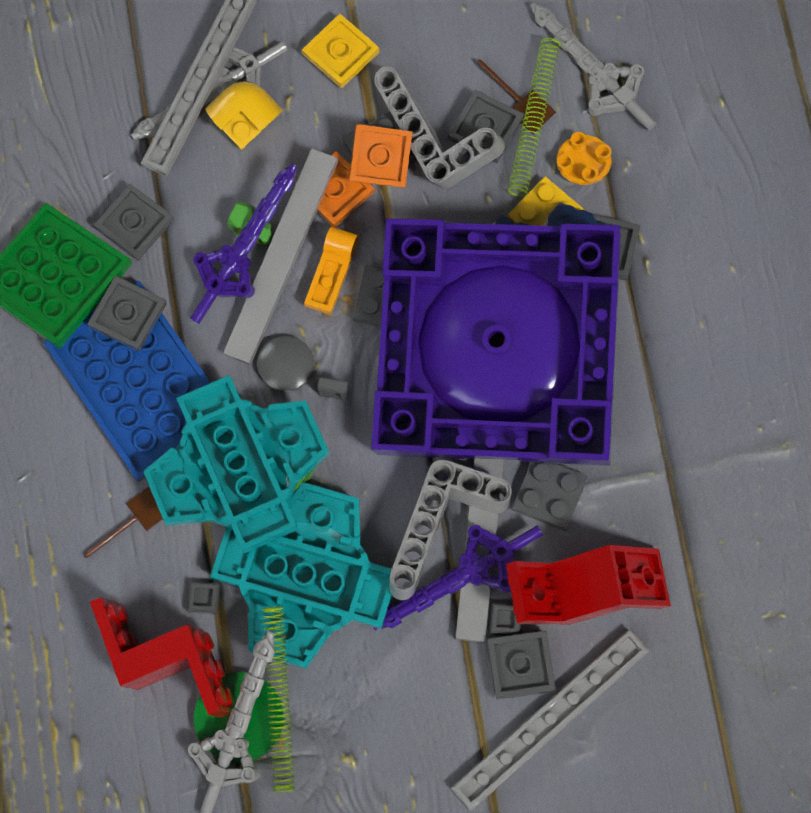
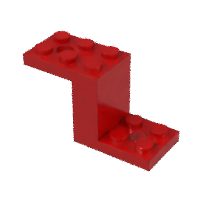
M607 545L553 563L514 561L506 564L507 580L511 589L513 612L516 616L517 624L571 625L626 608L663 609L671 606L660 552L656 548Z
M102 597L90 601L121 687L140 690L191 668L207 714L221 718L230 716L233 708L232 705H235V699L231 690L225 688L222 680L225 673L220 661L214 659L211 649H214V643L208 632L187 624L139 645L134 633H130L126 622L129 621V616L123 605Z

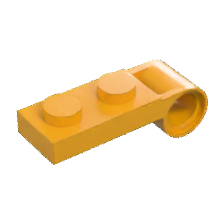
M330 227L325 238L323 254L304 302L305 307L332 315L356 250L359 235Z

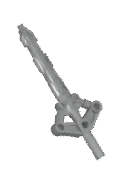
M535 2L530 5L535 21L542 28L545 27L554 36V39L561 43L560 47L567 51L577 61L576 63L590 76L589 86L591 87L588 112L592 116L619 111L624 112L627 109L648 131L656 125V122L635 102L640 83L644 77L643 66L635 64L632 67L622 66L621 68L615 67L613 63L604 65L578 41L579 39L568 27L564 28L555 19L556 15L550 9L537 5ZM619 75L621 77H628L625 85L622 87L617 82ZM604 90L613 94L600 98V92Z
M283 41L257 57H254L252 53L250 54L234 47L205 104L215 99L224 89L239 82L245 76L247 82L261 87V67L288 51ZM228 61L238 66V68L231 71L225 67ZM171 104L164 107L165 110L153 118L148 117L141 121L134 132L130 134L133 140L144 137L149 138L155 135Z
M268 630L261 641L255 645L252 653L255 657L249 672H246L239 689L241 692L235 707L232 708L226 729L218 730L215 736L192 743L188 747V754L195 760L204 774L205 780L210 782L199 813H212L222 786L244 782L251 783L260 777V770L253 764L252 757L249 756L247 750L249 741L243 737L252 716L251 712L255 700L259 697L265 681L263 676L267 663L272 661L275 653V633ZM213 747L220 751L218 761L209 751ZM233 757L242 758L240 759L242 768L229 766Z

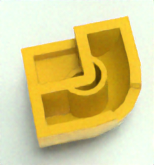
M245 81L234 83L224 89L205 108L213 122L241 150L284 111L263 88L257 84Z

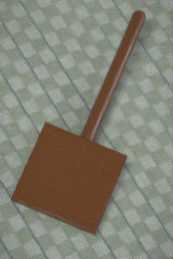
M479 59L477 64L518 102L513 109L525 114L530 93L522 99ZM533 93L530 95V98L540 96L537 93ZM531 98L532 100H529V102L546 103L540 98ZM528 104V107L545 108L547 106L544 110L539 108L527 109V112L536 111L544 113L545 117L543 118L544 122L541 123L542 125L556 113L548 104ZM531 112V113L526 114V117H527V116H536V117H540V118L543 117V115H541V114H539V113H534V112ZM528 117L527 119L525 118V120H524L525 122H526V121L542 122L541 119H539V118H534V117ZM534 122L523 124V126L541 127L540 124ZM525 127L529 131L536 132L538 130L534 127Z
M147 487L126 503L134 516L84 553L85 558L91 556L135 521L139 520L145 530L148 531L163 519L150 487Z

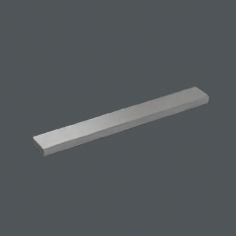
M258 0L224 1L141 161L142 167L168 176Z
M311 148L254 280L255 293L252 297L247 298L223 352L225 356L248 365L252 364L337 166L338 158Z
M475 458L474 469L502 478L504 460ZM472 484L471 490L476 489L477 487ZM499 492L490 494L492 498L500 500ZM469 506L466 543L469 538L468 530L473 525H478L482 529L496 535L498 514ZM479 543L476 551H473L480 557L490 553L489 550ZM491 565V567L487 569L489 574L488 578L492 576L493 565ZM470 582L461 588L455 640L485 643L491 589L489 585L481 584L480 586H474Z
M628 629L450 789L471 812L649 652V649Z

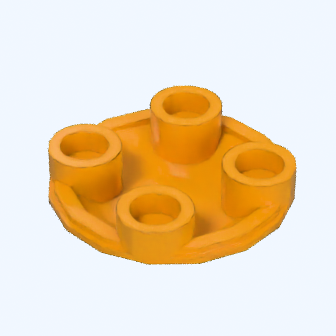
M575 132L559 147L556 156L557 168L561 175L572 183L579 185L594 184L602 180L610 170L612 164L611 148L597 137L585 135L583 132Z

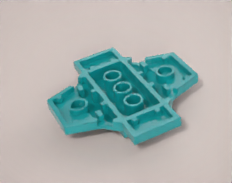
M230 375L176 398L187 422L181 432L183 436L180 444L176 448L171 447L143 471L166 526L213 521L219 525L233 528L243 553H247L298 530L288 502L293 495L296 484L330 455L306 400L270 404L268 408H260L253 405L251 401L240 398Z
M302 482L288 502L298 530L247 553H243L233 528L226 527L210 578L239 587L242 596L248 604L249 653H253L256 643L260 642L264 634L267 633L268 630H263L264 628L282 626V624H263L264 622L282 619L262 617L282 613L262 612L265 611L262 608L284 607V609L276 610L282 611L284 614L275 617H283L285 620L275 623L285 624V626L279 629H285L286 631L279 634L286 637L279 640L286 641V643L279 646H284L287 649L278 652L287 653L286 656L281 657L287 659L283 663L307 670L332 633L344 628L351 622H358L382 629L392 597L389 590L392 569L370 563L366 552L360 545L359 498ZM269 630V631H272V632H274V633H277V632H281V631H283V630ZM274 636V639L281 638L284 636ZM275 641L274 645L281 644L284 642ZM275 647V650L284 649L281 647ZM274 653V656H273V657H275V656H280V655H284V654H283V653ZM272 659V660H276V661H279V662H280V661H284L285 659Z

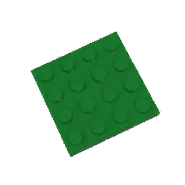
M45 203L0 254V308L60 349L100 303L115 275L121 278L130 268L132 262L130 258Z

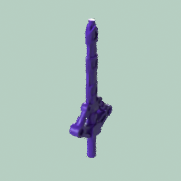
M291 163L284 171L278 173L273 181L275 183L267 196L261 199L254 210V215L245 228L242 229L232 247L224 245L219 251L215 250L207 254L198 252L194 256V264L198 268L204 287L208 289L190 317L196 323L200 324L217 296L221 298H250L254 295L255 288L250 282V273H248L251 261L247 255L259 239V235L266 223L270 222L279 208L277 205L286 191L289 192L293 186L297 169L296 165ZM218 260L223 264L219 273H217L212 264ZM234 272L241 273L239 274L240 282L227 280Z
M478 525L471 526L468 530L469 538L465 546L466 551L460 557L461 565L440 576V579L426 588L423 586L416 590L412 597L394 608L390 605L382 629L396 627L402 623L401 619L416 611L420 613L432 606L434 601L449 593L456 592L470 582L474 586H480L481 584L489 585V587L500 589L504 593L511 592L507 580L506 564L514 562L513 553L543 536L538 526H535L506 543L505 539L482 529ZM479 543L489 550L490 553L480 557L473 551H476ZM497 562L499 577L490 576L488 578L487 569Z

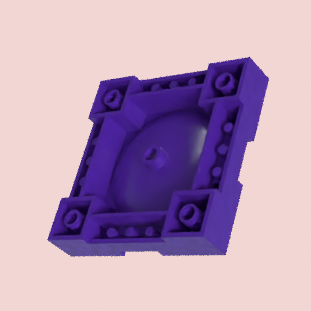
M386 218L378 381L374 400L371 450L377 455L453 459L481 458L610 466L621 248L620 225L561 224V226L469 224L445 223L444 220ZM496 335H501L505 337L504 344L497 348L490 345L491 339Z

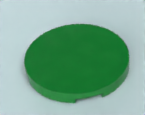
M232 672L222 677L225 688H229L234 696L235 704L241 692L239 689L246 672ZM266 680L263 683L259 697L255 700L251 712L252 716L243 737L249 741L247 750L249 756L252 757V761L263 757L271 751L273 747L270 745H275L277 741H270V739H279L281 734L270 735V733H281L282 729L269 728L282 727L284 723H269L271 721H282L285 717H268L282 715L284 711H268L283 709V705L268 706V704L282 703L280 699L267 700L268 698H278L279 695L267 694L268 692H276L274 688H266L272 686ZM201 695L194 709V727L199 741L215 736L218 730L226 729L230 717L221 718L208 715ZM216 747L209 750L210 753L219 759L220 751ZM233 757L230 763L241 764L240 759L242 758Z

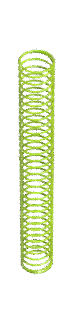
M543 38L549 40H541L538 55L541 52V55L555 57L556 60L538 59L537 57L528 96L529 99L527 100L529 105H531L530 103L547 104L529 102V100H532L531 98H540L547 101L548 99L542 97L530 98V95L538 93L548 96L550 94L551 84L537 82L535 79L550 82L553 80L552 75L541 73L538 70L542 69L551 72L554 70L541 67L536 69L538 65L550 67L556 65L555 61H557V56L559 55L558 51L542 47H560L561 43L554 38ZM554 41L559 43V46L543 44L542 42ZM542 51L556 52L557 55L544 54ZM539 60L554 62L555 65L541 63ZM537 74L551 76L552 79L540 78ZM534 84L548 85L550 88L537 87ZM538 88L541 90H547L549 93L545 94L536 91L531 93V90ZM526 104L527 108L525 109L524 117L526 119L528 117L539 118L542 122L526 121L538 123L541 127L523 126L524 123H522L517 152L515 154L516 157L514 158L515 162L513 163L515 168H517L516 166L529 168L534 166L532 163L534 161L523 160L519 156H526L532 159L535 156L524 155L520 151L535 154L534 152H537L536 147H538L537 142H539L538 138L541 136L539 133L542 132L540 128L543 127L541 123L544 122V113L536 111L527 112V109L539 108L544 110L547 106L545 108L528 107V104ZM531 112H534V113H539V114L543 115V117H542V118L536 117V116H527V117H526V114L531 113ZM525 127H534L539 129L540 132L529 131ZM524 132H533L538 134L539 137L529 136ZM523 137L536 138L538 141H529L524 139ZM522 142L535 143L537 146L525 145ZM521 147H531L536 149V151L525 150ZM517 161H525L533 165L526 166L518 163ZM517 168L518 170H513V171L511 172V175H512V173L515 172V171H524V172H528V173H530L531 171H526V170H522V169ZM516 173L518 175L510 177V182L523 181L528 183L531 181L529 177L532 174L526 176ZM514 176H524L529 178V180H521ZM513 182L514 184L510 185L507 189L514 196L524 197L526 195L515 194L509 189L526 192L529 190L527 186L530 184L520 185ZM512 186H522V187L527 188V190H523V189H521V188L512 187Z
M284 607L262 608V610H265L262 612L282 613L278 615L262 617L282 619L277 621L264 622L263 624H282V626L264 628L263 630H283L281 632L275 633L274 636H284L281 638L274 639L278 642H284L281 644L274 645V647L284 648L281 650H275V653H283L284 655L273 657V659L285 660L280 662L267 663V665H286L280 668L266 669V671H287L285 669H282L288 666L287 664L282 663L286 662L287 659L281 658L283 656H286L287 653L278 652L287 649L284 646H279L286 643V641L279 640L286 637L285 635L279 634L286 631L285 629H279L280 627L285 626V624L275 623L285 620V618L283 617H275L284 614V612L282 611H276L284 609ZM287 672L279 673V674H273V675H266V677H268V676H283V677L289 678V677L286 676V675H282V674H286ZM287 678L279 679V680L266 681V682H284V683H287V684H283V685H279V686L266 687V688H286V689H287V690L278 691V692H268L267 694H287V696L278 697V698H268L267 700H274V699L288 700L287 702H283V703L268 704V706H274V705L289 706V707L283 708V709L268 710L269 712H273V711H286V712H289V713H287V714H282V715L268 716L269 718H272V717H287V718H289V719L282 720V721H271V722H269V723H288V724H289V725L282 726V727H270L269 729H289V731H286V732L270 733V735H278V734L290 735L289 737H286V738L270 739V741H278V740L291 741V742L286 743V744L270 745L271 747H277V746H288V747H291V748L286 749V750H275V751H271V753L290 752V753L293 754V752L288 751V750H291V749L293 748L292 746L288 745V744H291V743H292V740L288 739V738H291V737H292V735L288 733V732H290L292 729H291V728H287L288 726L291 725V723H290V722H285V721H288V720L291 719V717L285 716V715H288V714L291 713L290 711L285 710V709L290 708V705L285 704V703H288V702L290 701L289 699H286V698H285V697H288L289 694H288V693H284L285 691H288L289 688H288V687H282V686H285V685H288V684H289L287 681H282V680H285V679H287ZM289 754V755H286V756H274V757H271L272 759H275V758H291V759L293 760L292 757H288V756H291L292 754ZM292 760L285 761V762H273V763H271V764H283V763H284V764H291V765H292V766L285 767V768H272V770H283V769L292 770V772H289V773H285V774H272V776H282V775L293 776L292 778H289V779L273 780V782H282V781H290V782H293L292 784H289V785H277V786H273V788H275V789H273L274 792H289V791L295 790V787L291 786V785H293V784L295 783L293 780H291V779H293V778L295 777L294 775L291 774V773L294 772V770L291 769V767H293L294 764H293V763H289V762H291ZM288 788L291 789V790H284V791H276V790H278V789H288Z

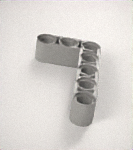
M384 66L376 72L374 78L375 85L400 130L412 131L413 125L420 122L419 130L412 133L410 148L426 177L437 186L450 188L503 153L505 148L503 138L490 128H481L448 150H445L403 75L390 66ZM391 77H395L394 83L386 87L387 81ZM407 99L406 107L399 110L400 103ZM493 137L494 142L492 146L484 149L485 141ZM429 145H433L432 153L425 156V149ZM465 153H470L469 160L461 164V157ZM446 168L445 176L438 179L437 174L439 170Z
M441 459L432 463L390 573L389 590L392 596L398 600H406L415 593L449 499L498 514L507 510L512 493L511 485L502 478L448 460ZM445 474L449 479L439 481L434 476ZM472 483L477 488L466 490L462 485ZM499 492L505 498L496 500L490 494ZM433 499L436 500L439 503V505L436 507H429L425 504V502L427 500ZM424 525L428 527L430 531L427 533H419L416 531L415 528L417 526ZM413 551L418 553L420 558L410 560L405 554ZM400 578H406L411 584L407 587H400L395 581Z

